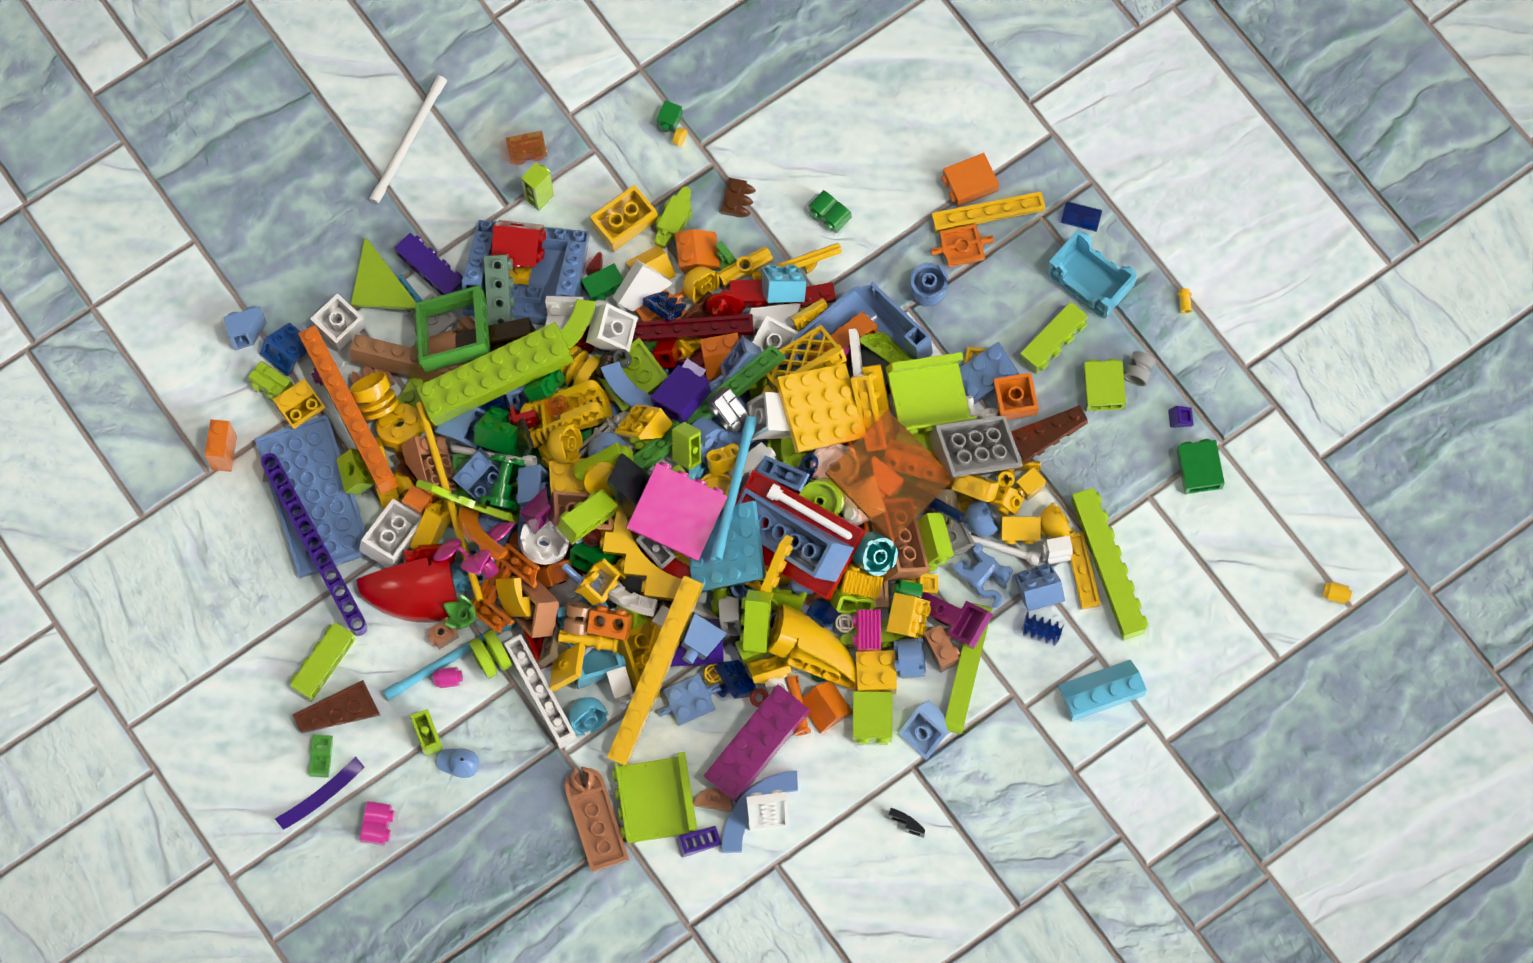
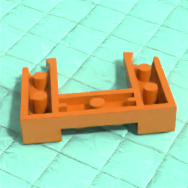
M509 543L505 545V548L509 549L507 555L495 562L499 569L498 573L489 579H485L480 586L484 599L476 601L474 596L471 601L475 606L476 616L499 634L501 629L507 625H513L515 621L495 603L498 597L496 579L509 578L512 572H514L531 587L536 588L537 570H540V567L535 562L529 560L522 551H519L518 547Z

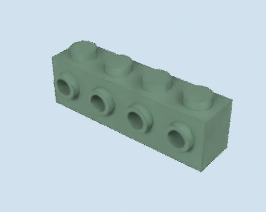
M509 254L485 255L488 326L516 320V316L512 313V308L515 307V297L511 296V289H514V278L510 277V270H513V260L509 258Z

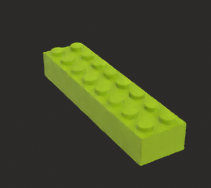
M554 322L416 388L431 422L438 426L575 361L559 326Z

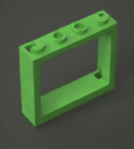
M480 285L415 303L416 312L413 314L417 325L414 326L418 339L415 341L418 350L416 358L418 359V365L422 366L425 372L474 360L490 353L487 302ZM474 304L477 343L430 355L428 317Z

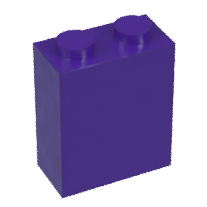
M678 365L650 398L653 407L661 408L668 417L683 423L687 422L712 391L707 378L698 376L691 369Z

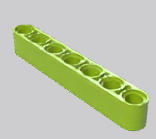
M973 603L990 613L992 612V607ZM988 625L974 649L965 645L962 647L945 717V723L949 732L962 735Z

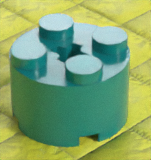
M867 532L853 556V562L868 573L881 576L895 566L898 550L893 542L877 532Z

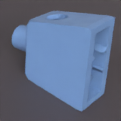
M694 614L689 621L680 645L687 650L682 659L689 664H693L697 657L704 660L727 633L699 615Z

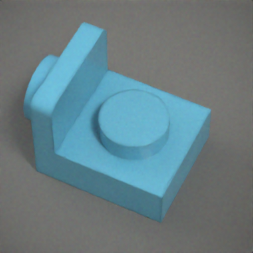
M463 561L450 564L456 593L473 590L468 572L460 567Z

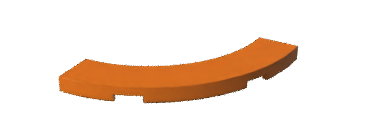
M461 506L457 521L461 531L468 540L476 542L480 550H489L491 553L490 557L497 561L505 557L509 549L500 545L486 534L478 521L480 513Z

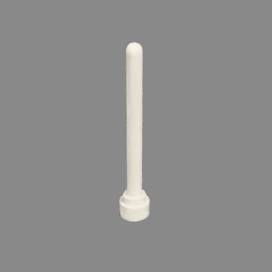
M457 445L451 447L453 453L472 456L478 450ZM485 451L489 456L494 454L506 456L505 460L513 458L525 460L524 464L526 467L537 465V457L533 455L517 457Z
M772 485L766 496L772 501L775 499L776 501L784 502L845 539L849 540L852 538L851 532L782 493L783 490L780 489V486Z
M971 534L975 544L980 543L984 547L1025 559L1030 565L1035 567L1039 565L1042 552L1036 550L1034 552H1026Z

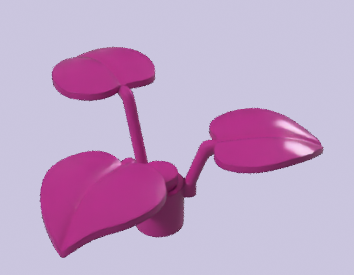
M504 522L497 524L486 534L497 542L516 523ZM456 538L443 543L432 557L435 561H443L452 556L455 551H460L467 557L460 566L462 570L474 574H481L482 572L486 579L495 576L499 571L493 562L495 559L490 557L491 553L489 550H481L470 556L459 546L461 540Z

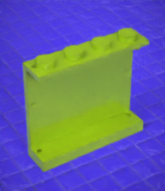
M962 352L894 362L885 367L900 434L907 433L908 436L918 434V431L922 430L925 433L932 432L936 425L977 419L976 416L970 417L958 364L964 360Z
M685 752L677 753L678 757L618 766V763H615L616 769L612 770L613 780L618 781V788L615 789L616 800L621 801L618 814L619 819L624 821V827H621L622 839L626 838L627 844L698 831Z

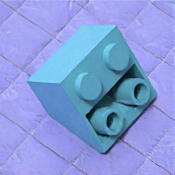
M788 264L780 267L776 265L761 267L763 295L768 303L805 301L806 280L798 266Z

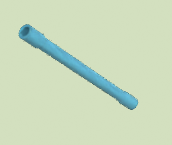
M746 416L743 426L742 438L727 494L728 497L711 554V559L714 561H722L726 539L751 439L757 423V418L753 416Z
M515 621L513 625L505 626L501 629L500 634L511 630L519 624ZM484 633L477 636L483 644L486 643L483 638ZM465 643L406 679L383 690L388 701L432 675L434 671L444 668L471 652L469 643Z

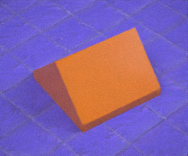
M831 681L816 685L802 698L803 704L811 711L808 716L820 734L853 714V711Z

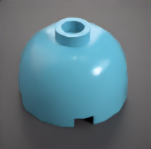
M580 698L570 707L568 712L569 723L577 735H585L584 732L588 731L592 734L606 724L608 711L596 698Z

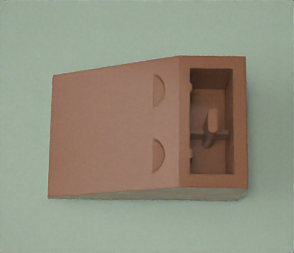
M414 436L402 444L405 463L416 478L441 487L427 438ZM434 437L450 490L457 491L458 487L456 481L453 480L454 472L445 437Z

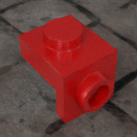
M514 406L510 407V422L512 425L515 424V426L519 427L518 430L530 429L540 424L539 417L534 409L518 414Z

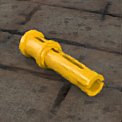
M560 630L558 642L570 644L581 642L585 646L595 647L597 651L603 649L617 653L619 639L589 634L576 635Z

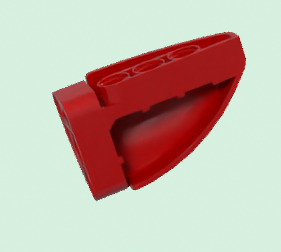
M422 558L385 568L356 579L357 591L362 600L380 612L404 621L440 622L441 619L450 617L445 610L444 603L458 602L448 558L443 561L432 559L430 560L431 566L427 558Z

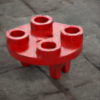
M725 289L708 298L706 308L712 317L741 315L744 310V301Z

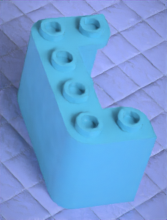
M1077 230L1049 261L1047 273L1054 282L1102 318H1106L1134 287L1137 274L1130 266H1122L1119 269L1114 262L1106 260L1101 252L1091 248V237L1087 233Z

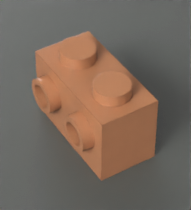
M942 625L924 632L923 640L940 672L958 665L960 656L956 645L952 646L950 642L951 637L947 635L949 631L943 629Z

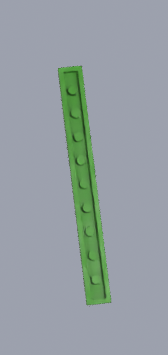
M773 345L769 346L713 391L687 420V424L692 425L695 421L704 417L711 420L714 416L708 409L710 407L707 403L709 398L723 387L730 388L736 398H738L785 360L784 354ZM676 421L662 438H655L633 456L634 463L644 471H647L670 453L673 446L672 429L681 423Z

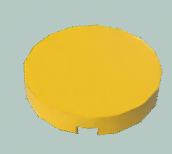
M609 462L596 463L597 465L593 467L590 466L584 474L586 490L592 494L604 489L610 497L614 494L608 486L607 480L615 465Z

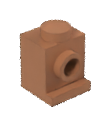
M448 617L428 629L430 635L427 637L432 646L437 645L439 650L459 638L455 628L444 625L449 619ZM442 630L445 631L443 635H438Z

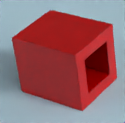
M676 340L659 341L653 352L655 359L662 368L676 367L680 358Z

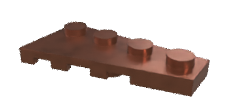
M1079 405L1014 430L1011 433L1017 450L1026 465L1031 461V458L1044 453L1046 448L1051 445L1055 446L1060 442V439L1070 436L1088 424V419Z
M364 680L292 714L301 733L381 716Z

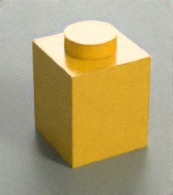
M1033 467L1016 481L1015 488L1021 497H1025L1029 501L1045 488L1046 480Z

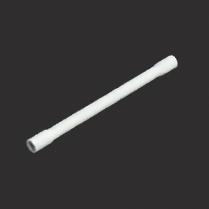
M440 75L436 77L429 94L380 182L373 190L369 198L371 202L375 204L380 203L391 179L437 96L440 95L447 82L444 77Z

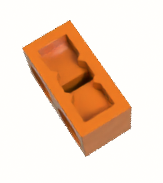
M597 605V607L590 610L587 633L626 640L630 637L633 614L627 613V610L624 609L613 611L608 610L607 606ZM598 615L604 618V625L598 623ZM616 619H620L623 622V628H619L616 625Z

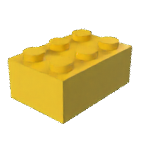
M634 184L591 215L590 221L591 226L611 250L615 252L657 221L658 213Z

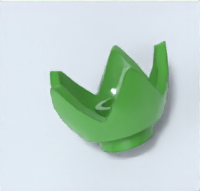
M460 594L458 602L444 603L445 610L450 616L444 625L455 629H464L475 621V606L464 595Z

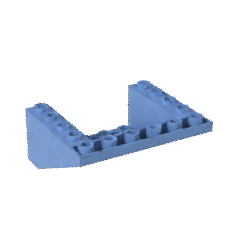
M478 220L462 280V290L480 285L486 296L484 256L491 255L493 227L497 223L496 221ZM544 227V230H546V240L542 244V248L545 249L544 260L536 267H532L529 285L514 284V289H511V296L515 297V307L512 308V313L516 316V320L529 317L532 323L546 324V296L581 297V279L584 277L589 231ZM474 304L463 307V315L475 316Z

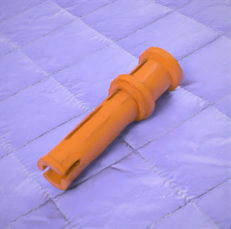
M798 675L786 677L789 693L803 704ZM807 717L794 731L795 736L811 733V729L808 728Z

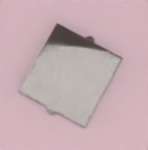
M521 418L515 424V426L519 427L516 445L519 457L526 456L534 448L525 418Z

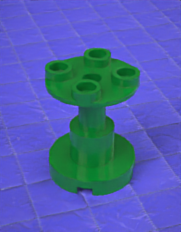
M499 454L491 455V457H488V460L501 463L498 480L493 482L490 496L480 495L479 503L495 508H510L512 511H517L518 503L509 500L512 486L508 484L512 466L526 467L524 464L525 460L517 458L505 460L506 456Z

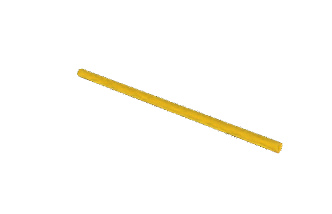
M418 402L416 405L441 487L451 493L427 411L423 402ZM446 500L457 539L461 540L459 546L470 555L465 536L458 525V513L455 503ZM462 553L463 559L465 560L467 557ZM468 572L476 601H481L484 598L477 575Z

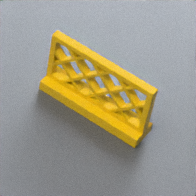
M820 325L779 350L783 354H791L790 360L785 359L780 363L788 365L786 371L778 370V365L765 376L777 393H779L775 382L776 375L786 376L835 366L847 360L840 344L838 345L825 328ZM819 333L824 335L822 340H813L814 336ZM801 344H808L806 350L797 348ZM821 345L819 351L810 350L811 346ZM824 346H833L829 351L823 352ZM795 355H804L803 361L794 360ZM808 355L817 356L814 360L807 361ZM792 365L801 366L796 371H791Z

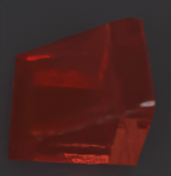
M598 252L586 267V274L588 276L602 269L603 257L601 252Z

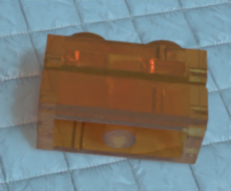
M542 131L506 138L511 164L521 165L527 160L540 161L547 157Z

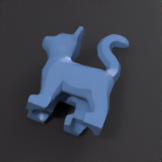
M978 543L973 548L974 553L972 554L978 563L971 568L969 561L964 559L963 562L959 561L953 566V571L961 579L967 581L979 596L983 598L993 597L994 602L991 606L997 608L1002 602L1001 594L995 590H984L983 586L989 578L994 576L997 582L1006 589L1013 569L1010 566L1000 565L995 558L984 553L982 545Z

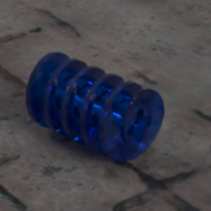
M1027 612L1021 630H1023V636L1030 632L1031 639L1038 635V641H1041L1045 637L1046 644L1052 639L1053 646H1056L1060 640L1064 624L1061 628H1059V621L1051 625V619L1044 623L1043 616L1037 621L1036 614L1029 618V612Z

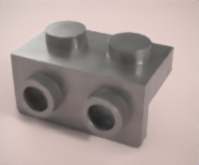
M571 577L566 579L565 583L555 584L548 590L559 601V607L566 606L568 602L584 601L579 593L574 592L577 588V583Z

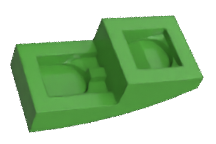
M313 734L308 772L310 777L329 778L333 736Z

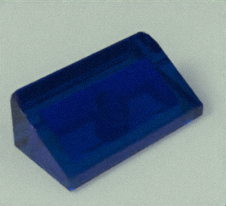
M1066 201L1061 223L1097 232L1102 210Z

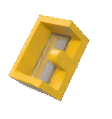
M602 559L593 564L574 592L581 594L593 606L598 603L603 604L609 597L608 592L618 584L617 579L621 573L607 560Z

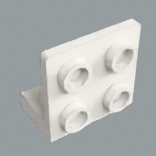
M546 296L547 320L545 326L556 322L560 330H562L573 313L576 300H584V297Z

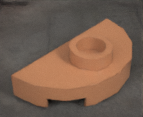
M707 789L701 792L695 798L693 804L695 807L726 812L732 811V803L729 797L718 789Z

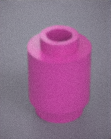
M457 667L438 669V671L433 672L435 687L440 686V688L459 686L460 682H463L462 671L458 670Z

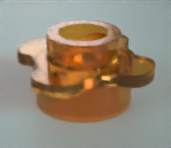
M560 395L558 398H550L548 400L552 415L557 416L569 411L570 408L566 405V398Z

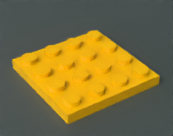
M846 363L781 376L775 379L796 453L867 437L862 418L857 411Z

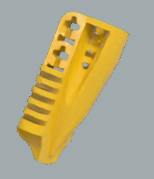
M587 380L565 390L560 388L549 398L533 402L529 401L522 406L520 413L534 409L539 417L540 424L530 429L518 430V438L522 445L531 444L533 448H537L541 444L547 443L549 434L558 426L572 424L574 428L580 430L606 422L607 417L612 418L609 399L596 381ZM599 396V400H600L602 403H598L596 397Z

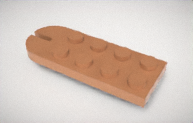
M582 766L581 770L586 786H582L576 768L565 782V791L591 872L593 873L629 861V857L601 774L592 768Z

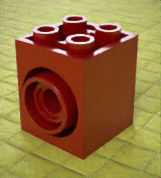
M499 220L493 227L491 255L509 254V258L513 260V268L536 267L544 260L545 249L542 248L543 241L546 240L544 225Z

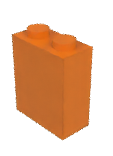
M985 153L943 168L942 183L945 187H948L950 200L952 203L955 202L957 208L996 193L999 190V182Z
M210 419L205 457L212 470L232 471L237 435L230 421Z

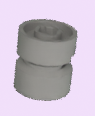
M1134 351L1129 361L1130 365L1127 366L1124 373V379L1137 386H1146L1150 377L1149 372L1152 371L1156 362L1155 358L1147 353Z

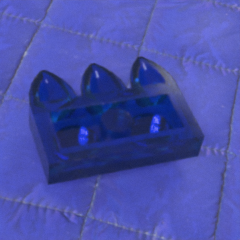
M659 292L643 298L642 303L666 321L681 317L682 312L686 308V304H676L678 298H667L669 292Z

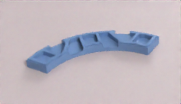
M619 362L601 367L608 385L624 403L631 408L636 404L653 407L650 398L652 395L645 393L635 386L625 375Z
M797 771L783 772L768 777L750 788L740 798L731 811L725 825L722 839V854L742 853L743 836L749 822L747 797L757 792H761L762 795L771 794L770 792L773 790H783V792L787 793L798 791Z

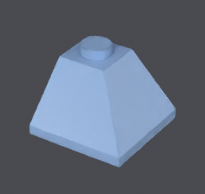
M928 700L914 711L898 734L927 760L948 734L943 713Z

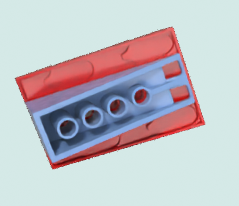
M752 470L735 505L755 501L757 504L764 565L770 567L781 540L786 535L793 538L791 543L793 549L784 560L787 562L784 570L779 573L830 600L866 531L766 475ZM772 485L780 486V489L783 490L782 493L851 532L852 538L849 540L845 539L784 502L776 501L775 499L772 501L766 496Z

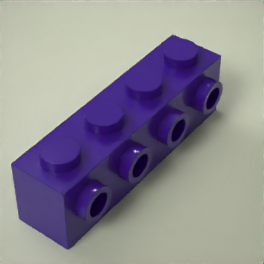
M409 233L394 247L396 255L441 296L462 290L463 276L457 271L454 273L450 269L449 263L444 259L440 260L437 257V253L431 247L427 248L424 245V241L418 235L414 236Z

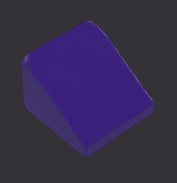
M1175 406L1168 410L1170 427L1194 426L1191 407Z

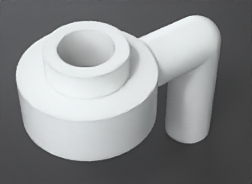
M966 396L970 417L976 416L978 419L999 416L998 409L985 408L981 411H975L973 396Z

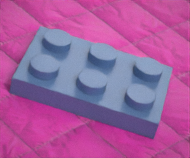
M1000 342L995 343L960 367L965 395L973 396L974 404L995 391L993 379L1019 374Z

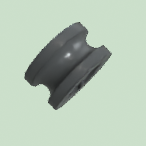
M619 349L614 353L613 361L619 362L621 368H627L632 362V357L627 350ZM624 356L626 357L625 360H621V361L619 360L620 357H621V358H624Z

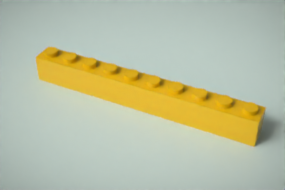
M689 576L683 577L607 758L623 765L629 764L705 583Z

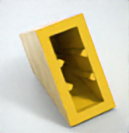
M442 498L425 509L410 544L412 549L415 550V548H418V545L438 544L452 521L445 499Z

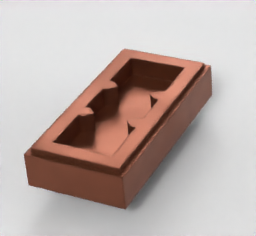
M707 291L682 318L710 317L711 315L707 312L706 302L712 296V293Z

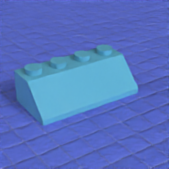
M1131 660L1058 685L1071 722L1144 697L1147 691L1140 672Z

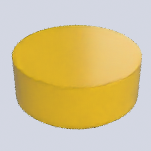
M677 128L672 139L674 145L679 147L683 145L687 137V129Z

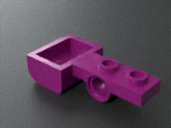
M924 592L921 599L930 601V617L946 626H951L947 635L971 649L975 648L993 616L989 611L968 601L960 609L927 592Z

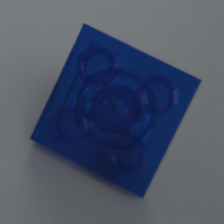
M739 660L719 662L714 666L724 682L719 686L722 690L717 692L720 697H726L728 693H731L734 699L755 696L759 692L756 683L754 684L752 678L746 672L745 665Z

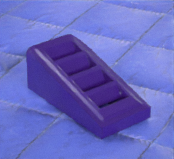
M716 826L679 835L676 839L682 858L722 845ZM708 833L711 834L713 840L712 843H710L707 835ZM700 836H703L705 845L702 844ZM693 838H695L697 847L694 846Z

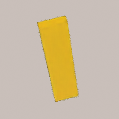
M1084 532L1075 533L1070 537L1072 545L1070 563L1081 610L1099 607L1101 603Z

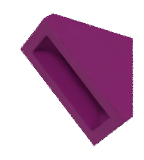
M546 487L520 511L521 516L534 534L549 521L551 506L548 504Z

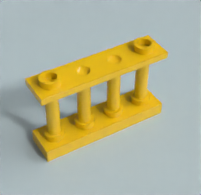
M881 364L862 367L863 375L851 377L857 411L862 418L867 436L864 438L866 452L885 450L887 448L885 440L895 439L896 433Z

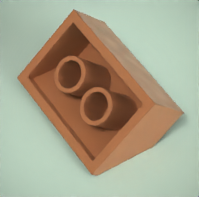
M553 491L548 502L551 506L549 520L557 527L560 521L559 517L566 511H572L574 506L580 501L585 502L590 493ZM612 517L595 529L612 530Z

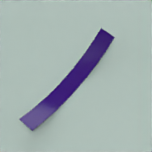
M355 756L324 786L289 811L275 818V820L283 830L290 827L328 801L365 767Z

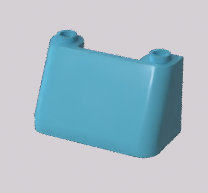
M584 600V601H581V603H585V604L591 605L590 603H588V602L585 601V600ZM567 605L559 607L557 611L556 625L560 630H563L565 618H568L566 615ZM568 643L570 648L574 646V644ZM595 648L592 649L583 658L581 677L574 681L576 688H584L607 678L606 672L626 666L624 656L619 655L618 652L613 653L610 650L601 649L597 651Z

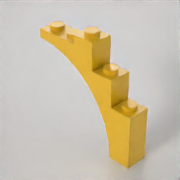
M614 499L619 505L616 510L615 519L612 518V530L614 531L613 533L605 532V537H601L600 548H603L604 554L626 556L625 559L622 558L621 570H624L625 576L646 578V581L642 582L641 589L645 597L673 601L682 579L662 571L652 564L640 551L632 537L631 531L625 528L628 518L618 501Z

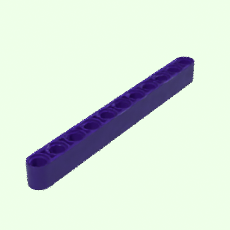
M273 453L265 454L261 458L262 467L350 631L356 636L364 635L368 628L367 623L279 459ZM270 461L275 462L272 467H267ZM278 477L284 478L280 483L275 482ZM292 493V497L289 499L284 498L285 494ZM295 509H301L299 514H292ZM310 525L308 530H301L302 526ZM312 541H318L317 546H309ZM321 557H327L324 563H318V560ZM330 573L336 574L335 578L331 580L327 579V576ZM339 589L345 590L341 596L335 595ZM349 605L354 606L352 611H344L345 607ZM356 622H362L360 628H353Z

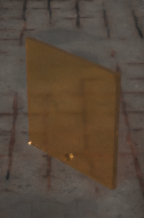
M888 410L825 472L833 483L857 506V509H860L892 542L954 479L922 446V443H919Z

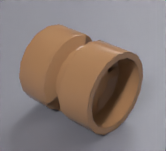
M568 602L566 608L568 618H565L563 630L571 634L587 635V619H589L592 606L581 602Z

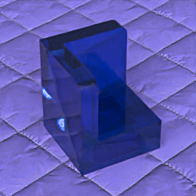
M815 598L805 615L823 628L831 627L839 614L834 606L823 598Z

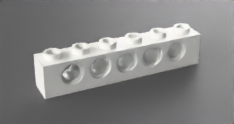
M522 635L504 643L506 651L559 748L561 749L576 741L575 732L552 690L549 689V685Z

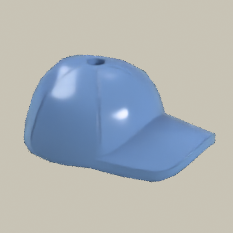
M443 749L438 753L436 761L441 771L460 778H470L477 772L479 757L475 752L468 749Z

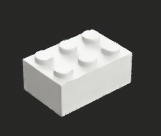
M392 499L362 538L359 551L386 568L395 566L402 558L403 550H408L422 516Z

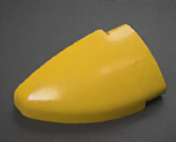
M781 604L775 616L767 652L782 658L788 656L787 662L789 665L848 689L855 690L857 688L856 663L841 641L830 629L810 615Z

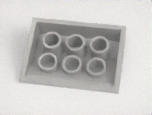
M1005 415L936 425L929 435L935 455L951 478L1023 466Z

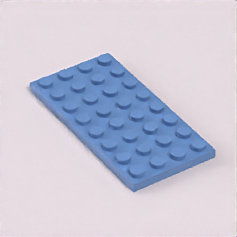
M328 415L306 421L296 429L288 427L255 438L260 458L267 453H273L279 459L335 565L339 566L367 556L359 551L361 540L367 532L354 494L344 492L336 460L341 454ZM270 461L267 467H272L275 462ZM267 476L299 578L318 573L317 567ZM278 477L275 482L280 483L284 478ZM292 493L285 494L284 498L289 499L292 497ZM295 509L292 514H299L301 509ZM310 525L302 526L301 530H308ZM312 541L309 546H317L318 541ZM321 557L318 563L326 562L327 557Z

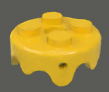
M398 404L393 411L378 418L376 423V431L382 443L386 447H392L398 452H403L402 444L414 436L421 437V434L425 433L418 409L409 404ZM404 422L401 427H395L397 423Z

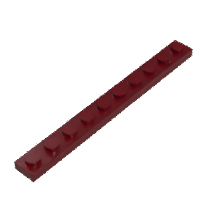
M753 314L637 322L632 343L638 338L642 342L709 338L732 333L752 335L754 334ZM590 325L587 326L582 338L575 346H594L586 342Z

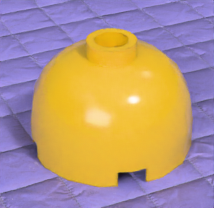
M695 267L685 275L683 291L692 302L696 303L707 291L713 293L715 289L718 290L720 277L708 267Z
M572 424L554 428L549 434L546 443L551 457L561 463H575L581 456L578 453L579 448H583L582 435L580 430L574 428Z
M1055 502L1048 505L1040 515L1041 533L1045 537L1056 538L1068 535L1071 537L1076 533L1074 527L1070 528L1068 526L1070 523L1069 519L1061 508L1055 505Z

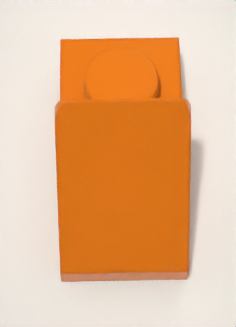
M566 559L541 566L540 570H537L536 578L544 587H552L556 583L566 581L570 576L561 567L566 562L571 566L570 560Z

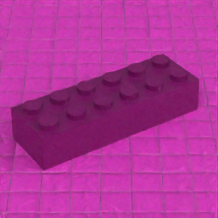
M777 684L703 776L737 803L811 711Z

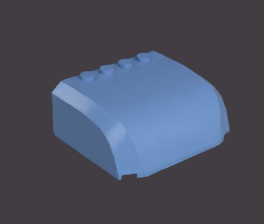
M870 282V285L863 287L856 286L851 288L801 330L793 340L795 341L820 325L831 335L840 326L849 322L853 316L863 311L877 324L878 333L885 332L913 359L931 357L933 354L931 336L874 282ZM819 333L814 336L813 340H822L824 335ZM801 344L797 349L806 350L808 344ZM796 354L794 360L803 361L804 355ZM794 365L796 370L801 367L798 365Z

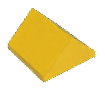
M655 246L625 262L629 271L636 260H639L665 275L669 280L676 277L666 252L660 246Z

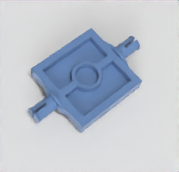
M698 674L664 689L668 705L658 709V712H662L660 713L661 717L672 712L679 726L716 709L713 705L711 694L722 690L721 687L716 688L720 684L717 683L708 687L704 683L701 674Z

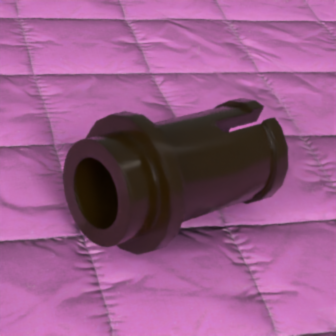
M608 354L600 356V362L594 372L596 377L605 379L601 367L614 363L613 357Z

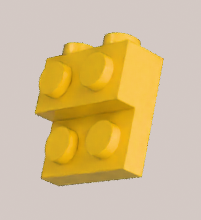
M586 458L578 459L575 463L549 461L551 495L553 491L589 493L584 486V482L577 479L574 472L575 464Z

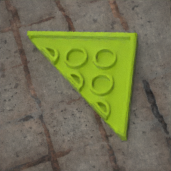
M365 238L351 306L358 308L416 310V302L371 242Z

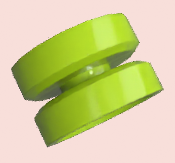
M821 477L815 479L803 487L800 495L836 515L841 513L845 506L846 497L844 490L837 481L831 478Z
M493 629L483 635L487 646H484L477 637L468 642L479 668L483 670L488 680L497 675L495 662L503 671L513 667Z

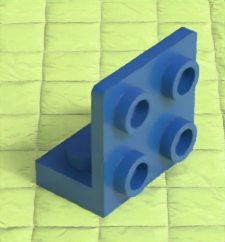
M291 323L284 325L267 336L260 351L264 358L286 376L292 374L296 361L307 354L298 334L301 331Z

